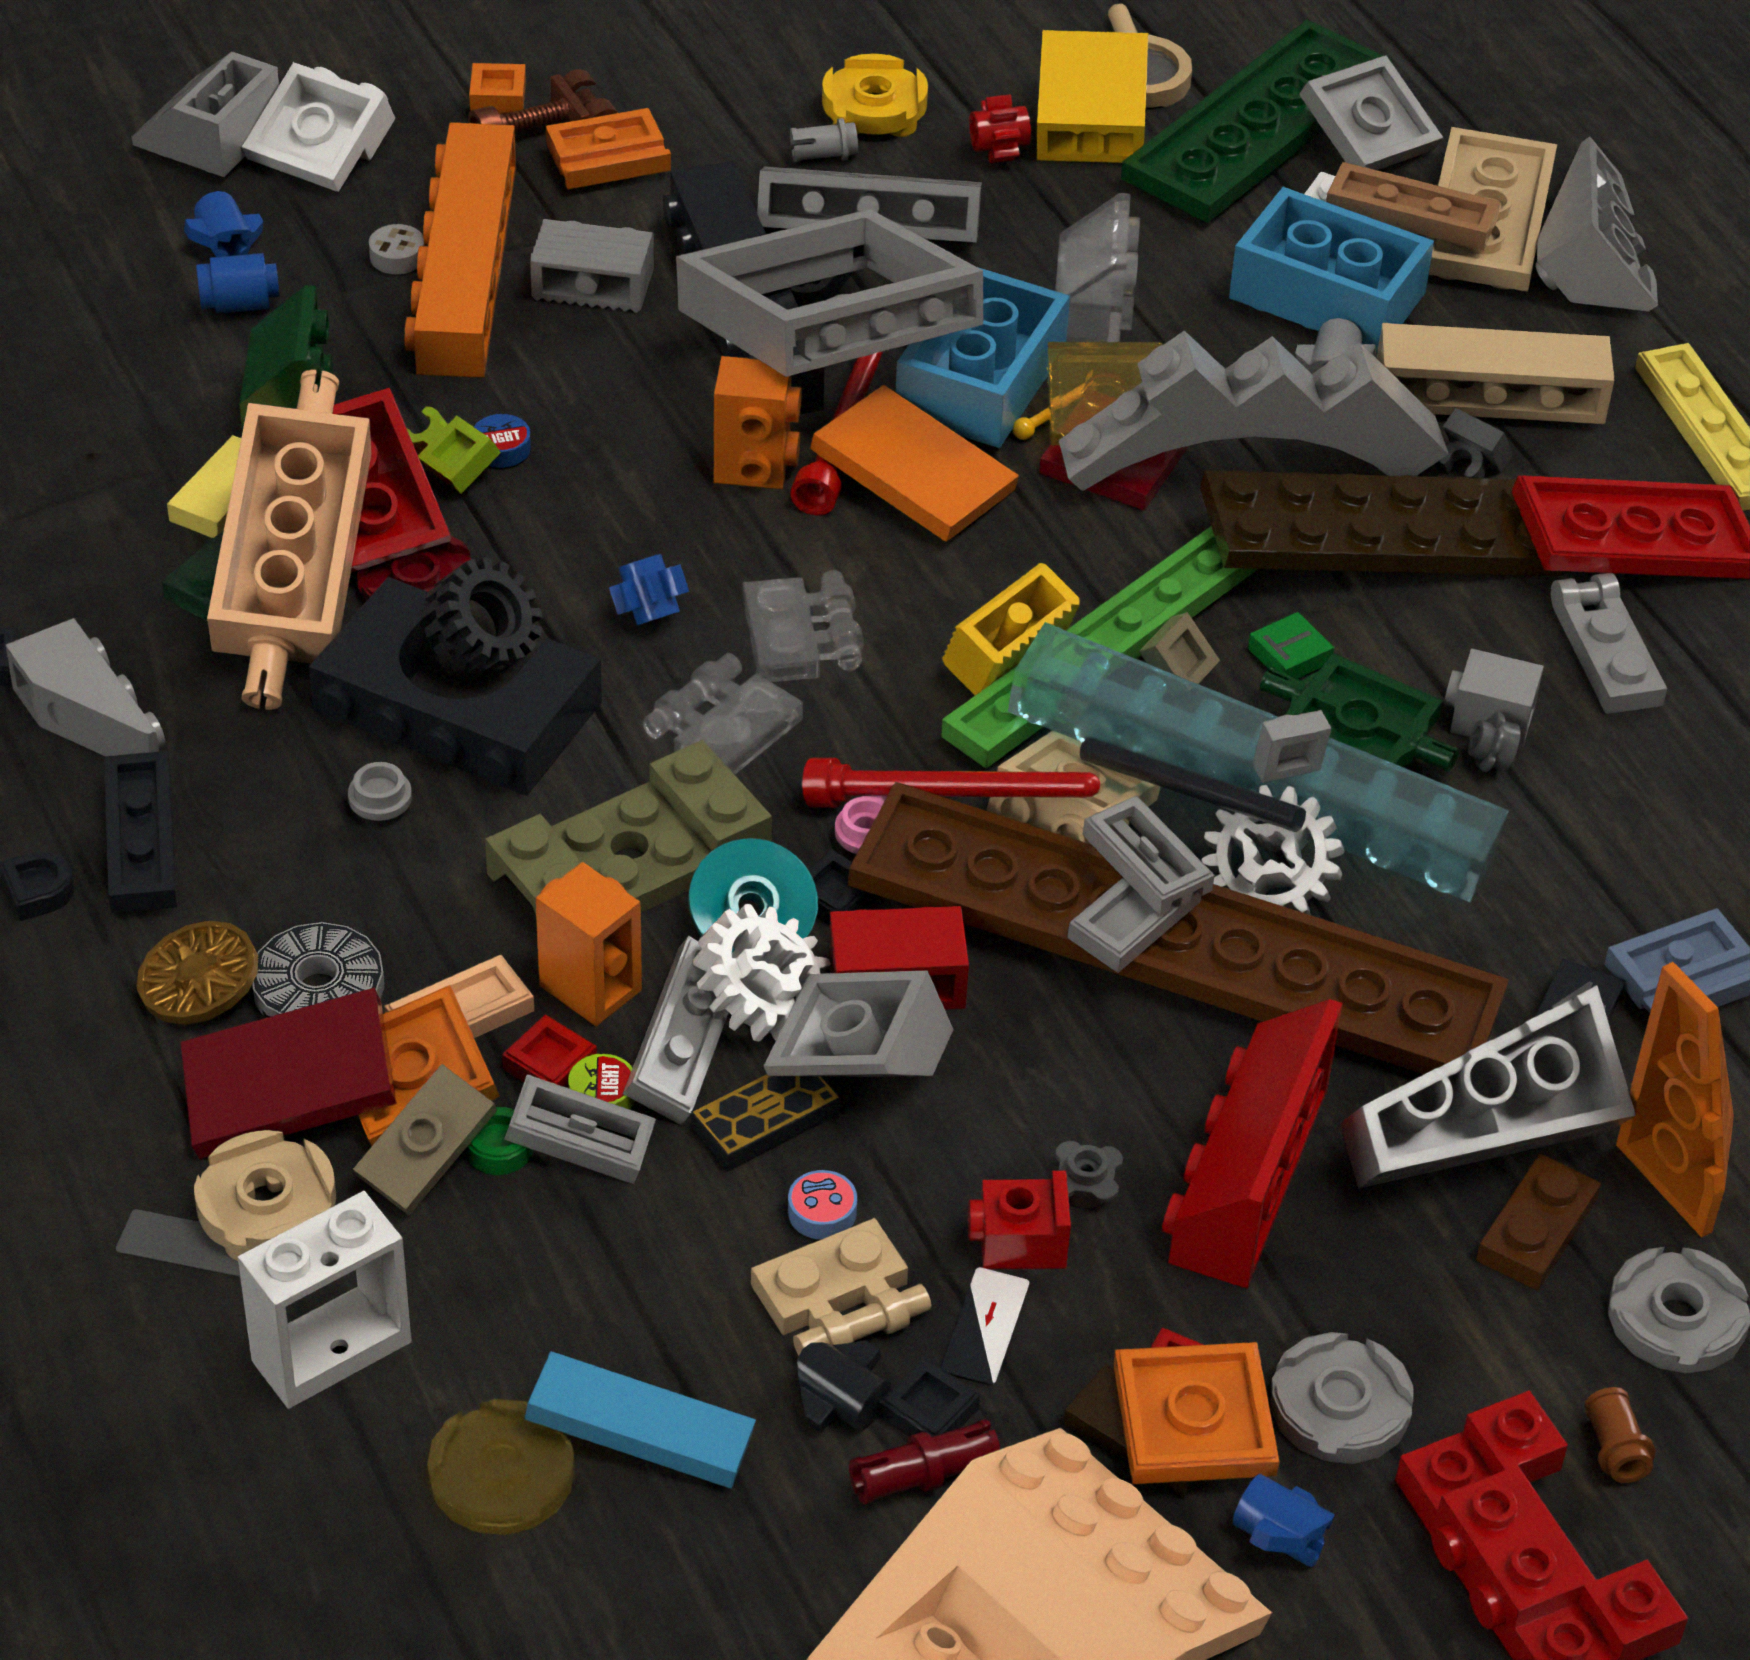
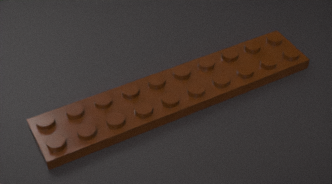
M894 782L849 868L848 886L915 908L961 906L964 924L1263 1022L1328 999L1341 1002L1343 1004L1336 1046L1421 1074H1426L1435 1068H1439L1488 1042L1509 982L1507 978L1213 884L1211 892L1201 896L1198 905L1117 973L1067 938L1069 923L1123 878L1093 845L898 782Z

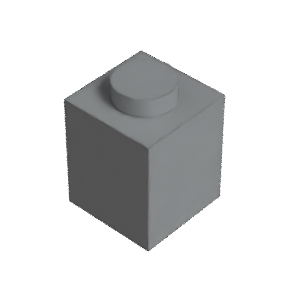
M1471 648L1464 672L1452 671L1446 691L1444 706L1455 708L1450 733L1470 737L1477 721H1486L1495 712L1503 713L1505 721L1519 725L1520 741L1518 749L1522 750L1535 710L1544 666Z

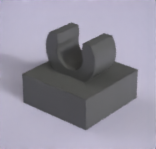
M1457 408L1453 410L1443 426L1450 442L1446 445L1449 454L1439 460L1443 471L1447 473L1453 469L1454 464L1458 460L1468 458L1472 460V463L1467 468L1464 474L1465 477L1483 479L1486 467L1501 474L1513 456L1504 432Z

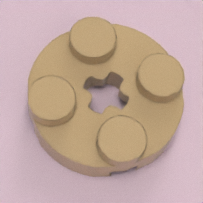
M271 1130L245 1133L218 1146L208 1157L209 1167L202 1173L201 1179L199 1175L197 1176L194 1185L197 1215L203 1230L214 1242L225 1247L229 1257L237 1261V1256L335 1206L336 1202L334 1172L325 1153L316 1144L304 1139L303 1147L296 1142L284 1141L283 1132ZM267 1185L271 1192L282 1191L281 1194L271 1200H255V1189L260 1186Z

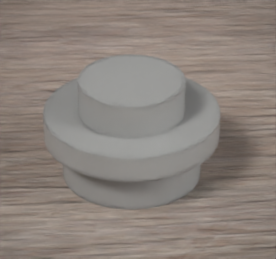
M387 762L367 764L356 772L349 785V805L357 815L365 819L381 821L395 818L405 812L411 804V784L402 771L393 764Z

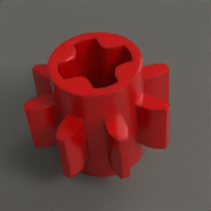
M1010 94L986 97L985 100L980 102L982 111L970 113L969 131L973 149L975 152L988 151L989 163L1012 161L1020 155L1018 147L1029 146L1031 141V125L1028 111L1025 106L1012 107Z

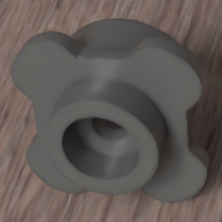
M1066 1141L1057 1147L1055 1157L1060 1163L1059 1171H1066L1068 1197L1071 1205L1080 1208H1094L1117 1197L1119 1186L1114 1181L1115 1171L1119 1170L1123 1165V1156L1119 1150L1111 1146H1105L1100 1149L1092 1145H1080L1076 1141Z

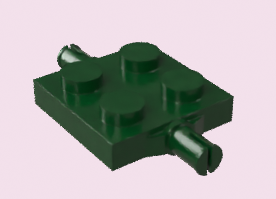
M1333 653L1318 672L1306 677L1302 681L1280 672L1274 667H1269L1262 677L1260 691L1267 692L1291 703V707L1285 715H1299L1322 710L1331 727L1322 762L1323 765L1377 789L1385 791L1402 767L1416 758L1436 766L1447 773L1451 771V768L1454 767L1457 761L1459 748H1454L1427 736L1440 718L1443 700Z

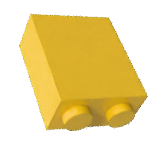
M1043 30L1037 118V160L1122 163V161L1144 145L1148 33Z

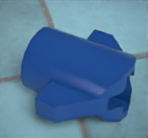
M216 191L208 193L197 202L194 209L195 219H185L184 232L188 239L211 248L216 257L246 255L254 241L262 234L264 221L260 214L242 215L230 194Z
M1258 1474L1250 1482L1238 1503L1233 1517V1525L1251 1534L1249 1542L1264 1551L1283 1552L1301 1563L1312 1567L1318 1561L1324 1545L1323 1534L1326 1528L1330 1529L1335 1514L1319 1506L1313 1495L1300 1487L1295 1486L1292 1490H1289L1266 1476Z

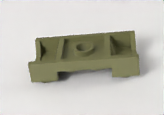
M702 739L650 763L649 782L551 826L540 813L485 838L487 874L493 882L508 876L533 906L536 914V897L543 888L553 879L562 878L581 862H584L604 877H611L617 880L627 893L641 902L642 913L688 891L696 868L717 847L733 840L748 838L772 842V815ZM629 848L645 853L634 859L626 855H615L618 851Z

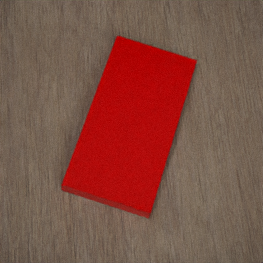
M1522 475L1517 476L1512 488V494L1544 570L1750 579V525L1730 485Z

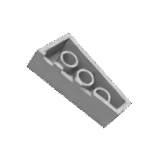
M1596 985L1575 996L1573 999L1526 1021L1517 1028L1367 1103L1342 1121L1340 1126L1359 1189L1610 1132L1636 1116L1600 992Z

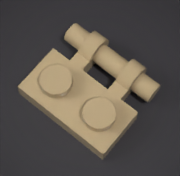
M876 1218L751 1268V1286L782 1335L809 1326V1330L793 1337V1343L798 1356L801 1350L810 1343L824 1342L831 1345L851 1343L880 1330L889 1335L908 1327L911 1317L931 1310L930 1297L922 1284L898 1292L897 1288L907 1285L908 1266ZM863 1302L866 1305L846 1315L840 1313Z

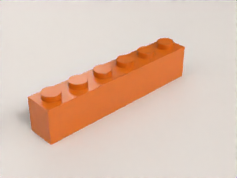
M450 122L446 144H437L436 177H431L429 191L430 210L434 211H425L423 238L424 244L428 246H419L417 274L418 279H422V281H413L411 312L416 317L406 318L405 350L415 351L416 375L484 378L516 174L515 126Z

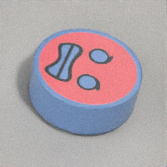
M816 1170L803 1174L791 1185L788 1194V1217L792 1226L799 1233L821 1240L853 1226L857 1215V1192L854 1185L845 1176L833 1171Z

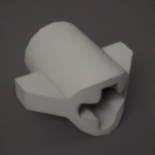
M1330 319L1320 327L1315 345H1297L1296 359L1313 374L1332 358L1339 356L1358 342L1362 344L1363 336L1361 330L1355 323L1347 319ZM1362 344L1377 357L1376 344Z

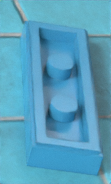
M552 1351L532 1392L525 1414V1420L731 1489L756 1419Z

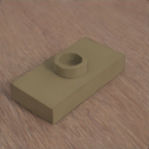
M441 1064L353 1170L360 1179L410 1216L496 1113V1106L491 1100Z

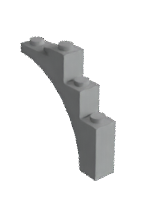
M1185 331L1166 344L1157 347L1146 358L1137 363L1142 383L1132 390L1123 393L1112 404L1086 422L1077 425L1069 434L1059 440L1068 479L1082 491L1124 467L1159 453L1212 440L1246 437L1298 439L1342 450L1373 464L1388 476L1411 475L1415 477L1449 454L1436 416L1360 342L1339 356L1332 358L1326 365L1311 374L1273 336L1253 350L1244 353L1227 368H1224Z

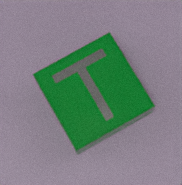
M1299 612L1250 633L1248 649L1267 668L1274 667L1276 670L1296 679L1322 668L1334 653L1335 648Z

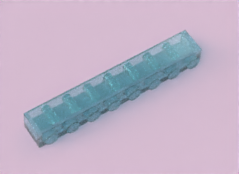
M1045 622L1014 671L1008 706L1009 713L1080 742L1091 736L1258 793L1260 786L1267 785L1273 798L1281 799L1282 793L1287 786L1294 787L1297 793V805L1301 806L1312 796L1318 800L1321 808L1315 820L1325 816H1332L1337 829L1325 839L1341 840L1344 851L1371 861L1382 868L1393 870L1427 884L1440 892L1451 894L1471 903L1496 853L1509 810L1332 738L1328 740L1320 771L1262 783L1252 763L1262 723L1274 720L1278 716Z

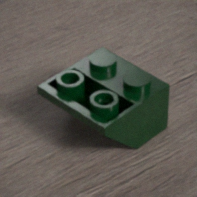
M303 286L251 329L239 403L242 433L248 403L296 409L301 387L300 379L303 372L316 370L315 384L318 385V391L322 371L333 374L332 354H324L321 345L328 344L329 313L326 309H318L316 286Z

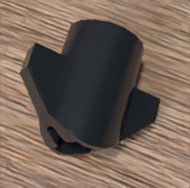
M865 1340L837 1345L816 1342L808 1344L801 1350L797 1359V1373L808 1425L822 1433L832 1419L837 1416L861 1431L875 1421L879 1415V1401L891 1390V1383L872 1371L881 1359L880 1349Z

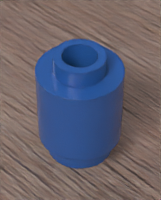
M263 253L212 257L209 264L196 265L201 310L215 309L216 314L269 309V298L280 297L276 263L265 264Z

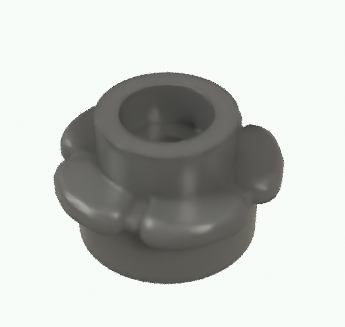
M1495 712L1486 721L1479 720L1476 722L1469 738L1468 754L1475 757L1476 766L1482 772H1488L1491 768L1503 772L1509 769L1519 746V725L1505 721L1503 713Z

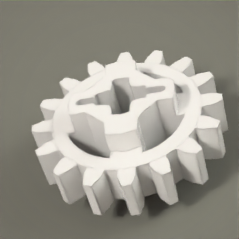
M1267 785L1260 786L1259 793L1273 797ZM1287 786L1279 800L1297 805V793L1294 787ZM1313 796L1300 806L1306 811V819L1303 827L1298 832H1292L1269 823L1256 825L1254 822L1258 821L1257 819L1239 813L1232 815L1227 811L1219 809L1215 814L1223 826V830L1221 833L1215 831L1205 832L1204 835L1207 845L1217 850V852L1203 857L1202 863L1212 873H1220L1214 877L1213 884L1311 915L1307 901L1315 897L1327 903L1331 897L1323 885L1324 880H1341L1342 876L1340 867L1329 861V858L1344 854L1341 840L1325 839L1337 829L1332 816H1325L1315 820L1321 807L1318 800ZM1309 834L1313 837L1315 844V858L1312 868L1306 865L1301 855V850L1308 842L1306 837ZM1254 843L1264 850L1268 848L1273 852L1282 849L1291 868L1283 862L1279 864L1271 859L1264 863ZM1234 844H1237L1244 852V862L1239 867V875L1236 878L1234 877L1231 865ZM1292 888V890L1282 894L1265 895L1269 889Z
M745 904L737 914L730 909L725 911L699 939L698 944L702 950L693 959V965L707 972L697 982L698 989L714 992L716 999L709 1008L713 1012L726 1009L732 1015L729 1022V1027L735 1031L745 1023L751 1027V1035L754 1041L760 1042L769 1031L776 1041L796 1002L794 997L796 996L797 1000L808 975L822 974L831 963L828 958L815 957L811 951L818 942L815 936L802 939L796 934L798 920L792 918L783 925L778 922L775 908L768 907L758 917L752 905Z

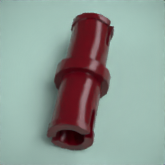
M983 1419L973 1425L933 1437L925 1431L911 1435L907 1438L906 1445L866 1457L851 1459L849 1462V1476L855 1494L859 1493L858 1500L860 1503L866 1505L874 1502L876 1499L915 1487H919L924 1492L940 1488L945 1478L961 1474L971 1460L1000 1450L997 1434L994 1429L990 1430L991 1423Z

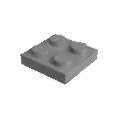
M1386 55L1308 81L1299 94L1346 163L1379 170L1433 151L1443 139L1441 133Z

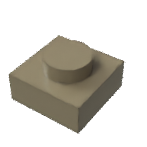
M1188 612L1171 617L1139 651L1172 700L1189 695L1220 661Z

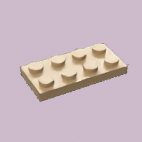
M1451 127L1438 186L1500 201L1501 203L1497 222L1484 251L1471 247H1459L1450 242L1426 236V238L1434 240L1429 275L1438 276L1446 280L1457 279L1492 285L1499 289H1516L1528 292L1557 144Z

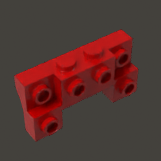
M1530 1390L1467 1414L1462 1432L1400 1456L1395 1481L1431 1534L1432 1545L1438 1560L1445 1569L1456 1572L1469 1592L1470 1603L1476 1618L1483 1627L1494 1630L1513 1660H1643L1680 1644L1688 1617L1648 1559L1596 1580L1530 1484L1533 1481L1561 1471L1568 1444Z

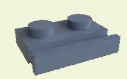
M1718 908L1608 947L1604 965L1614 977L1625 980L1623 988L1639 1009L1646 1008L1649 1013L1652 1008L1662 966L1674 962L1717 1007L1750 995V947Z

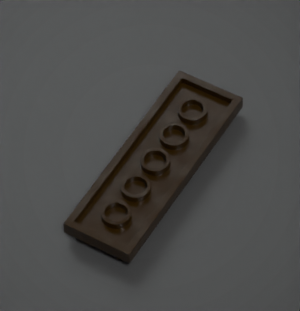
M1205 470L1200 486L1224 568L1562 576L1564 572L1544 570L1512 494V488L1517 478L1481 479L1468 477H1414L1411 475H1358L1352 473L1313 474L1300 472Z

